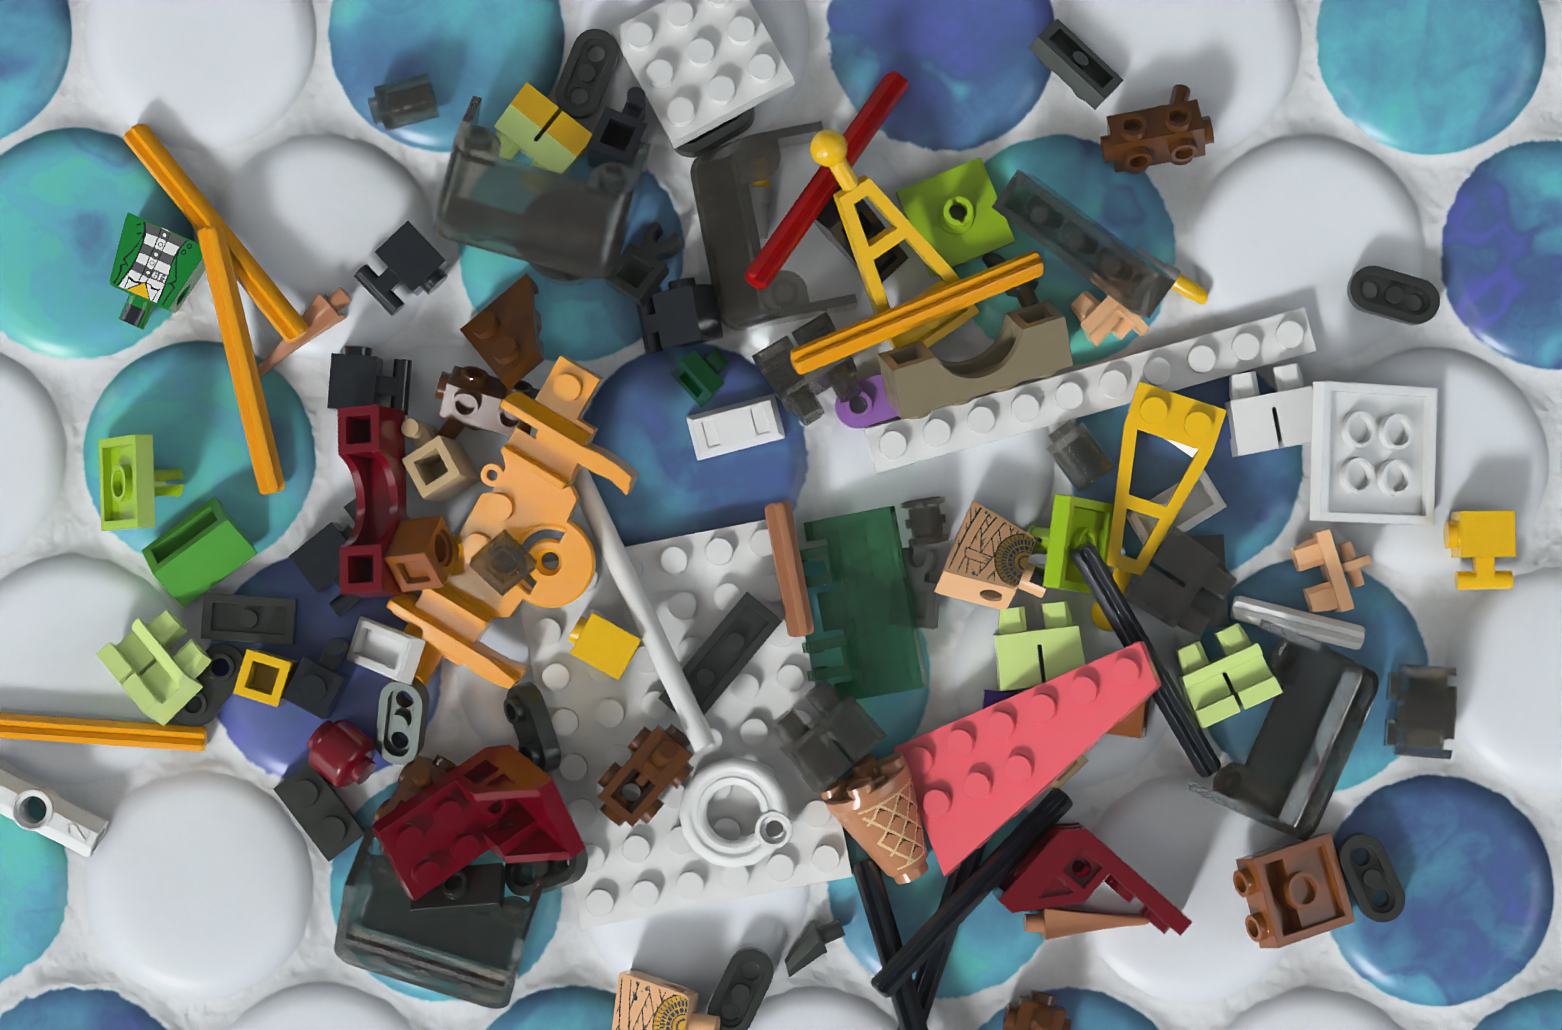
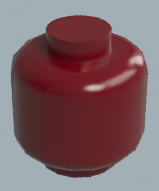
M347 719L335 722L328 720L322 723L307 743V748L310 750L308 756L309 764L338 788L347 787L354 782L358 785L362 784L371 776L376 768V763L373 761L376 753L375 742Z

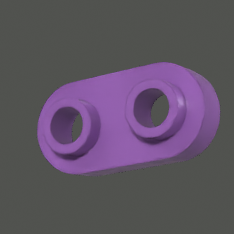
M882 374L846 385L838 393L835 401L837 417L844 425L850 428L862 429L899 417L887 403ZM862 397L865 399L867 409L860 414L852 412L849 407V402L852 398Z

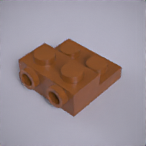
M1331 833L1318 834L1285 846L1271 847L1235 859L1238 870L1233 873V883L1238 894L1246 897L1251 914L1245 919L1246 930L1253 941L1259 942L1260 948H1281L1355 922Z

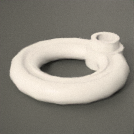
M736 757L712 761L693 775L683 791L679 809L683 834L693 850L712 864L730 868L756 864L773 853L776 848L787 844L793 835L794 828L789 818V809L784 789L772 772L755 761ZM730 785L745 787L753 792L760 802L762 813L756 823L755 831L744 839H724L716 834L708 823L706 813L708 802L713 794L722 787ZM776 820L783 825V834L779 838L769 835L767 826L770 821Z

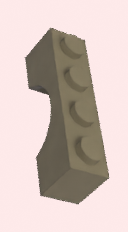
M1048 300L1006 313L1002 329L994 343L982 354L969 360L959 362L942 360L936 357L921 340L878 354L887 403L902 420L924 418L933 410L948 405H964L971 402L976 396L992 391H1008L1014 388L1017 383L1032 378H1048L1057 374L1060 369L1073 366L1065 316Z

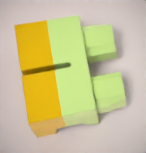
M526 82L494 125L498 133L492 139L486 154L506 170L520 151H522L533 162L519 180L532 192L540 196L552 186L556 179L562 183L577 162L584 155H587V144L592 133L563 110L560 111L557 105Z

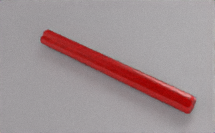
M891 71L883 77L843 134L847 142L845 158L851 168L909 88L908 80L897 71ZM820 166L746 270L744 278L754 288L762 290L770 285L840 186L829 167Z

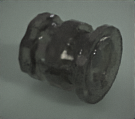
M945 496L922 498L900 503V508L908 510L909 519L905 520L906 529L911 528L912 538L908 540L909 547L950 541L949 534L944 533L942 523H947L946 514H941L940 505L946 501Z

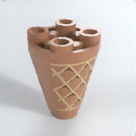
M901 752L891 754L879 760H876L874 754H867L856 759L849 766L852 772L843 778L827 782L819 789V792L829 812L887 876L893 877L897 884L914 881L926 873L929 866L926 862L928 852L910 768Z

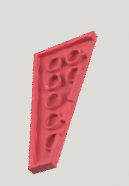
M1137 642L893 748L895 753H902L910 768L919 814L944 876L953 873L969 855L982 847L998 829L1019 814L1058 779L1082 754L1087 753L1098 743L1097 741L1118 722L1125 719L1162 685L1145 642Z

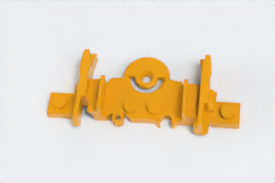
M565 355L559 356L535 400L519 391L510 394L502 400L500 404L502 409L538 429V432L534 438L516 427L508 443L500 451L503 454L505 466L498 462H492L482 469L481 479L483 483L487 486L495 487L493 491L480 495L459 534L452 535L460 550L457 561L453 564L444 587L421 590V596L413 591H408V595L392 597L386 605L387 608L392 610L394 615L408 623L403 632L426 640L414 675L426 687L444 657L458 666L464 664L474 673L502 687L510 689L516 685L531 666L498 653L480 642V640L496 617L512 616L523 600L540 607H560L576 600L590 585L596 566L594 548L583 529L570 520L580 498L573 483L581 465L600 476L610 479L626 495L632 492L639 473L616 454L593 444L592 441L598 428L581 419L583 412L603 378ZM491 470L497 472V479L491 477ZM554 529L565 533L561 541L554 538H546L536 542L529 549L526 565L530 575L537 581L533 588V584L528 581L521 568L520 557L524 543L532 534L540 530ZM547 552H553L558 556L559 565L557 568L550 569L545 566L543 557Z

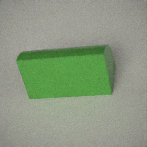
M216 496L141 550L152 574L183 608L258 554L240 525Z

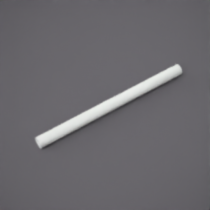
M581 465L573 483L580 497L578 503L695 753L706 751L717 743L589 470Z

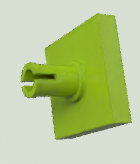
M981 157L896 191V196L906 219L951 268L1015 243L1014 236ZM924 262L929 276H935L936 274Z
M133 434L98 440L101 531L155 527V497H180L182 495L184 484H166V481L184 480L181 469H154L153 434Z
M1055 494L1051 528L1031 525L1026 531L1033 537L1042 539L1040 543L1035 542L1031 555H1047L1043 587L1092 594L1071 558V551L1085 542H1091L1106 564L1114 504Z

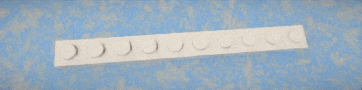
M1303 307L1029 383L1008 391L979 397L964 405H950L936 409L924 418L900 419L864 429L875 472L878 474L1130 404L1138 381L1173 392L1316 352L1317 349L1306 310Z

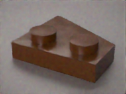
M527 273L460 329L509 390L545 360L543 342L539 338L542 329L541 315L535 309L534 295L538 294L539 290L536 283Z

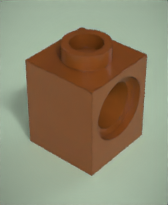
M442 515L400 521L384 559L402 592L441 588L445 585L460 549Z

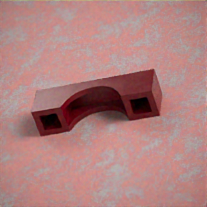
M382 405L337 408L338 455L344 460L350 470L357 500L356 521L353 532L348 541L340 546V594L365 598L408 595V591L402 592L384 559L400 521L407 520L406 467L402 461L406 457L405 435L401 431V425L405 421V412Z

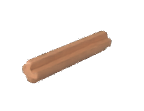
M789 501L771 503L765 506L764 511L787 632L790 637L810 635L814 633V623L792 507Z

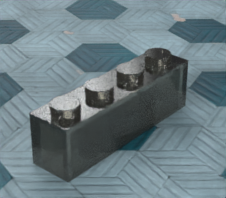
M1021 170L1016 171L992 206L994 210L1132 313L1150 318L1176 281L1040 179Z

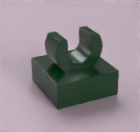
M718 348L704 360L695 350H692L679 362L671 375L702 408L725 384L718 374L730 361Z

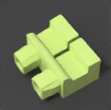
M1067 601L1041 604L1044 629L1027 631L1024 606L1004 610L999 609V634L993 635L998 690L1030 688L1042 684L1038 645L1040 648L1043 683L1085 665L1079 625H1073Z
M168 610L158 615L149 624L137 618L132 625L133 632L117 645L109 642L96 653L143 714L163 726L203 688L196 678L212 661L205 650L192 639L176 653L171 646L187 632V628Z
M1239 623L1231 624L1214 632L1224 655L1208 661L1199 640L1175 650L1182 672L1177 678L1189 708L1200 728H1206L1241 712L1240 709L1246 710L1283 693L1262 656L1259 644L1250 642Z

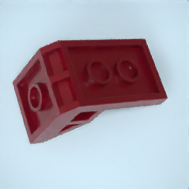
M509 744L482 749L371 825L405 893L413 901L429 892L489 849L506 863L572 859L586 849L553 778Z
M1079 822L1055 824L992 892L997 900L1013 914L1086 902L1104 881L1129 904L1135 897L1144 905L1138 912L1164 935L1171 928L1181 936L1192 923L1187 916ZM1079 859L1084 863V867L1080 871L1074 872L1072 865Z

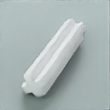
M1235 596L1230 608V617L1233 620L1354 650L1361 648L1365 638V628L1361 625L1244 596Z

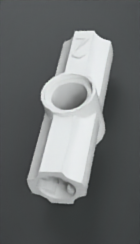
M0 767V814L14 820L22 829L36 831L88 858L93 855L106 832L108 820L61 798L51 788L39 787ZM33 796L41 798L46 804L47 812L42 821L35 820L28 812V803Z

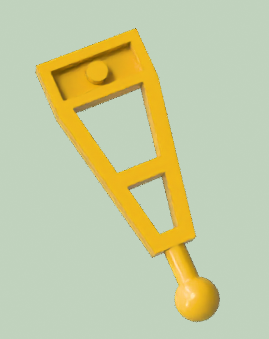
M832 129L818 132L811 140L810 153L818 164L830 168L842 188L833 196L874 315L891 309L874 259L904 239L940 278L938 282L913 299L959 281V276L877 185L865 175L857 179L845 158L847 142L844 136ZM864 197H867L891 224L868 241L866 240L854 205ZM972 304L892 337L887 341L892 349L920 340L929 348L977 315L979 311L975 304Z
M1139 381L1123 426L1106 561L1107 565L1115 567L1112 576L1124 597L1132 573L1139 576L1143 575L1209 461L1227 412L1225 409ZM1137 429L1198 449L1166 506L1129 494ZM1127 509L1158 519L1136 559L1121 554ZM1095 601L1091 609L1093 623L1103 631H1114L1098 602Z

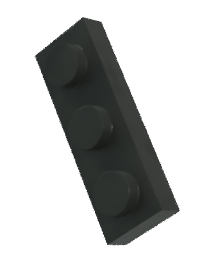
M748 592L743 595L682 669L703 715L706 714L782 622L779 617ZM665 689L658 699L676 713Z

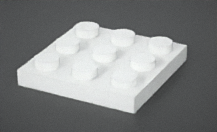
M666 0L610 30L639 86L644 90L645 97L674 149L795 85L792 74L750 0Z
M1334 381L1313 382L1309 521L1434 525L1437 388Z

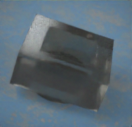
M504 529L471 557L470 566L503 596L536 569L537 560Z

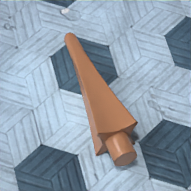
M339 287L329 297L326 294L322 296L319 293L302 315L303 320L308 325L306 334L299 340L291 343L283 339L269 356L257 366L260 378L306 343L346 319L341 310L352 301L351 296L342 287Z
M1056 907L1040 909V914H1024L1023 917L1024 932H1040V937H1045L1046 940L1102 929L1149 924V921L1143 915L1096 913Z

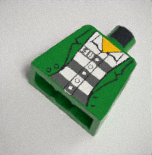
M128 212L124 221L109 284L129 293L119 319L144 330L155 305L175 314L206 270L200 244Z

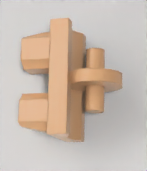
M1113 260L1100 276L1102 283L1112 292L1102 302H1099L1092 294L1085 291L1071 303L1070 308L1080 322L1087 339L1096 347L1111 332L1119 340H1122L1131 330L1142 337L1149 331V327L1142 318L1153 307L1144 298L1154 288L1147 279L1149 277L1148 274L1138 265L1132 270L1120 261Z
M1330 529L1310 533V539L1290 548V554L1297 572L1319 566L1324 579V583L1303 589L1309 612L1330 610L1345 612L1355 608L1344 572H1347L1352 588L1365 585L1360 567L1372 563L1369 554L1356 557L1352 542L1348 541L1338 545L1343 562H1340Z

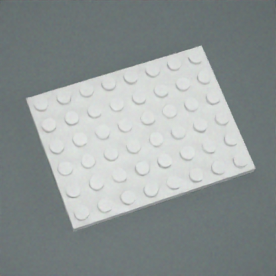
M766 520L625 547L682 669L746 592L750 593L782 620L775 631L704 715L717 744L697 754L691 744L687 747L694 754L688 761L694 769L677 789L671 784L664 789L658 797L664 802V805L648 824L639 819L633 827L626 821L619 827L600 811V807L604 803L597 797L604 788L597 782L614 762L623 767L634 753L627 747L644 726L653 731L658 724L665 730L670 724H673L686 736L687 734L678 715L658 699L664 692L665 687L643 640L619 681L570 654L574 644L568 641V637L580 616L588 620L593 612L641 638L602 552L595 553L596 566L590 585L573 602L560 607L547 608L536 606L526 600L522 601L519 606L534 684L543 696L561 751V764L558 769L551 771L552 777L588 854L586 872L581 879L573 883L582 929L852 877L843 826L829 812L819 792V789L824 784L833 780L806 636L790 637L787 632ZM559 560L545 562L544 564L547 568L555 569L559 565ZM527 566L521 567L525 577L533 584L532 587L534 588L537 581L530 575ZM731 757L755 761L774 774L785 791L789 818L794 828L793 835L787 844L776 848L773 853L756 864L738 868L712 864L697 854L683 834L679 816L683 791L693 775L712 761ZM633 783L627 784L623 788V795L627 800H637L640 796V788ZM730 785L722 787L713 794L708 802L706 813L708 823L716 834L724 839L739 840L746 838L755 831L756 823L761 817L762 812L760 802L753 792L742 786ZM773 820L769 822L767 831L770 836L779 838L783 834V825L779 821Z

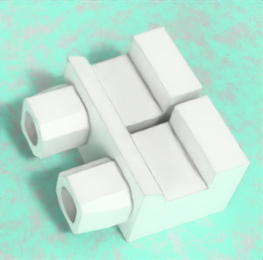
M1298 363L1271 369L1275 393L1260 395L1256 371L1229 376V395L1231 401L1224 404L1230 425L1232 457L1312 443L1313 387H1305L1304 378Z

